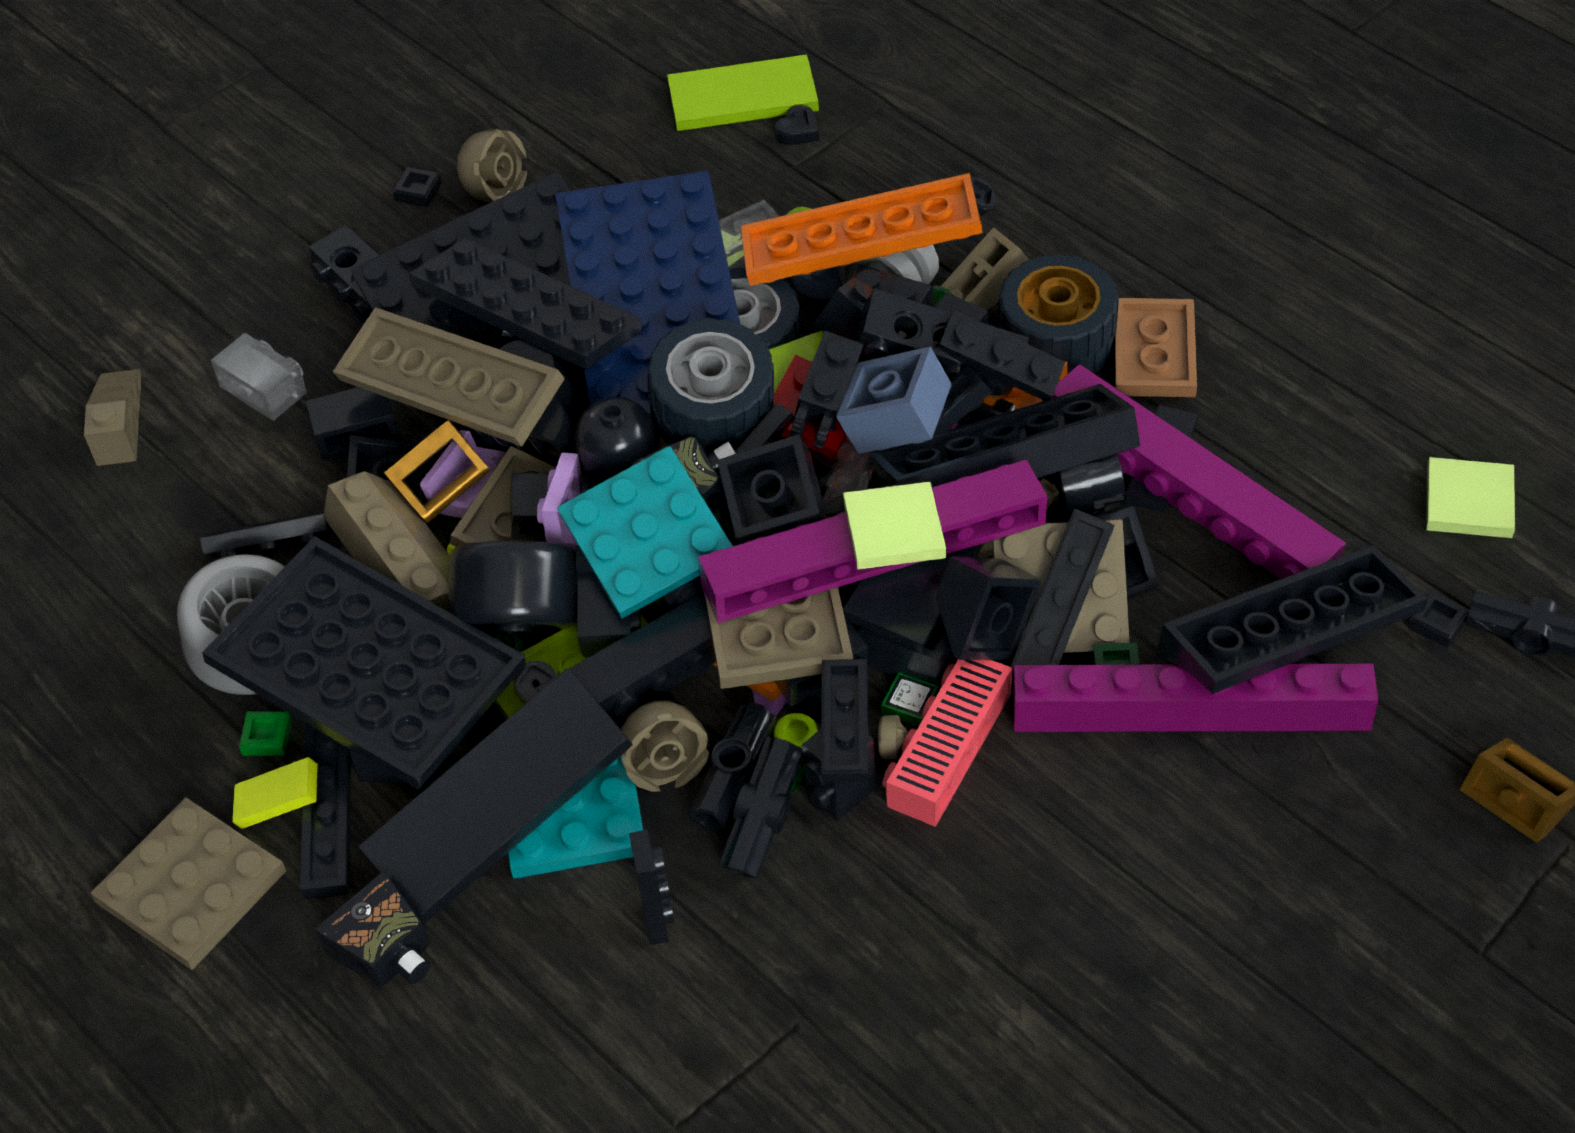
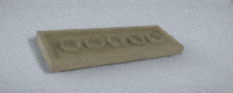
M376 307L333 370V373L343 382L519 446H523L565 379L558 369Z

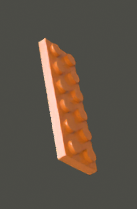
M970 173L741 225L746 275L750 286L771 283L796 275L810 274L818 270L840 265L846 266L853 262L875 257H886L893 253L915 248H925L933 244L955 239H965L969 236L983 233Z

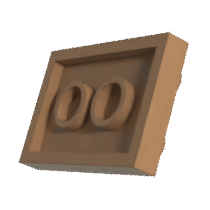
M1119 298L1117 331L1115 335L1116 389L1127 396L1196 397L1197 370L1194 299Z

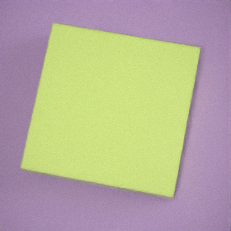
M1429 457L1427 465L1426 530L1513 538L1515 531L1514 465Z
M930 482L843 493L844 507L857 570L946 558L945 541Z

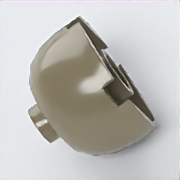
M498 129L483 130L470 136L462 144L457 158L458 179L463 189L476 200L491 203L523 188L527 171L521 170V158H527L521 140L511 131Z
M654 701L640 706L628 716L622 725L621 730L632 742L633 746L623 753L620 758L628 778L637 787L656 792L661 791L660 785L676 780L675 788L681 787L696 777L707 762L709 755L706 749L707 733L699 720L684 706L670 701Z

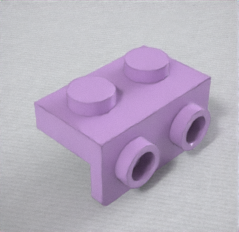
M460 430V433L491 471L439 513L462 518L506 453L477 447L471 433L466 430ZM454 439L420 483L428 501L474 464Z
M561 453L556 469H551L549 472L546 498L539 500L537 508L538 523L544 526L546 542L565 545L573 550H576L577 544L561 519L557 507L580 495L581 469L578 454Z

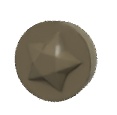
M883 715L880 718L878 739L879 753L883 760L900 759L903 743L908 732L902 725L899 715Z

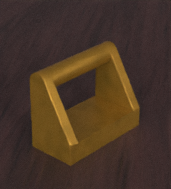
M447 420L384 473L425 522L429 523L491 470L452 422ZM454 439L474 464L423 505L404 480Z
M1505 738L1478 755L1460 788V791L1536 843L1545 838L1575 805V782L1509 738ZM1504 759H1508L1509 761H1511L1512 763H1514L1515 765H1517L1518 767H1520L1521 769H1523L1524 771H1526L1527 773H1529L1530 775H1532L1533 777H1535L1536 779H1538L1539 781H1541L1546 786H1548L1560 795L1555 796L1553 793H1551L1550 791H1548L1547 789H1545L1544 787H1542L1541 785H1539L1538 783H1536L1535 781H1533L1532 779H1530L1529 777H1527L1526 775H1524L1523 773L1509 765L1507 762L1504 761Z

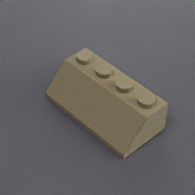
M365 471L328 485L323 517L352 557L448 611L450 555L392 482Z

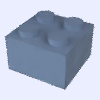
M931 347L859 362L836 418L858 454L882 451L911 443L919 444L932 439L952 384Z

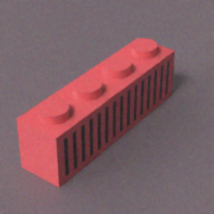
M960 659L957 660L956 664L950 663L947 666L941 680L942 688L937 696L931 695L928 698L922 712V722L918 729L912 728L908 732L903 743L901 758L898 763L891 762L885 772L882 786L886 788L888 808L936 827L1011 695V667L993 660Z

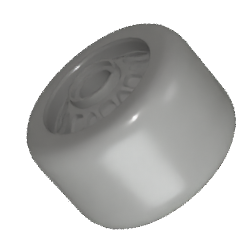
M233 555L207 564L187 582L178 601L177 623L185 660L192 672L201 681L216 690L229 694H256L204 663L202 652L285 566L275 560L258 555Z

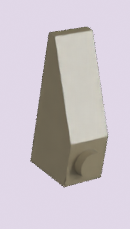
M993 227L941 287L949 289L958 298L988 310L999 303V292H1001L1003 280L1008 277V274L1014 268H1018L1021 263L1029 259L1018 246Z
M140 369L101 374L86 404L84 437L97 466L137 460L141 390Z

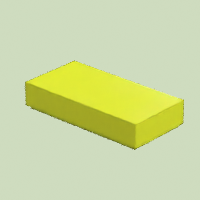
M307 757L235 784L233 823L243 829L316 802L318 764Z

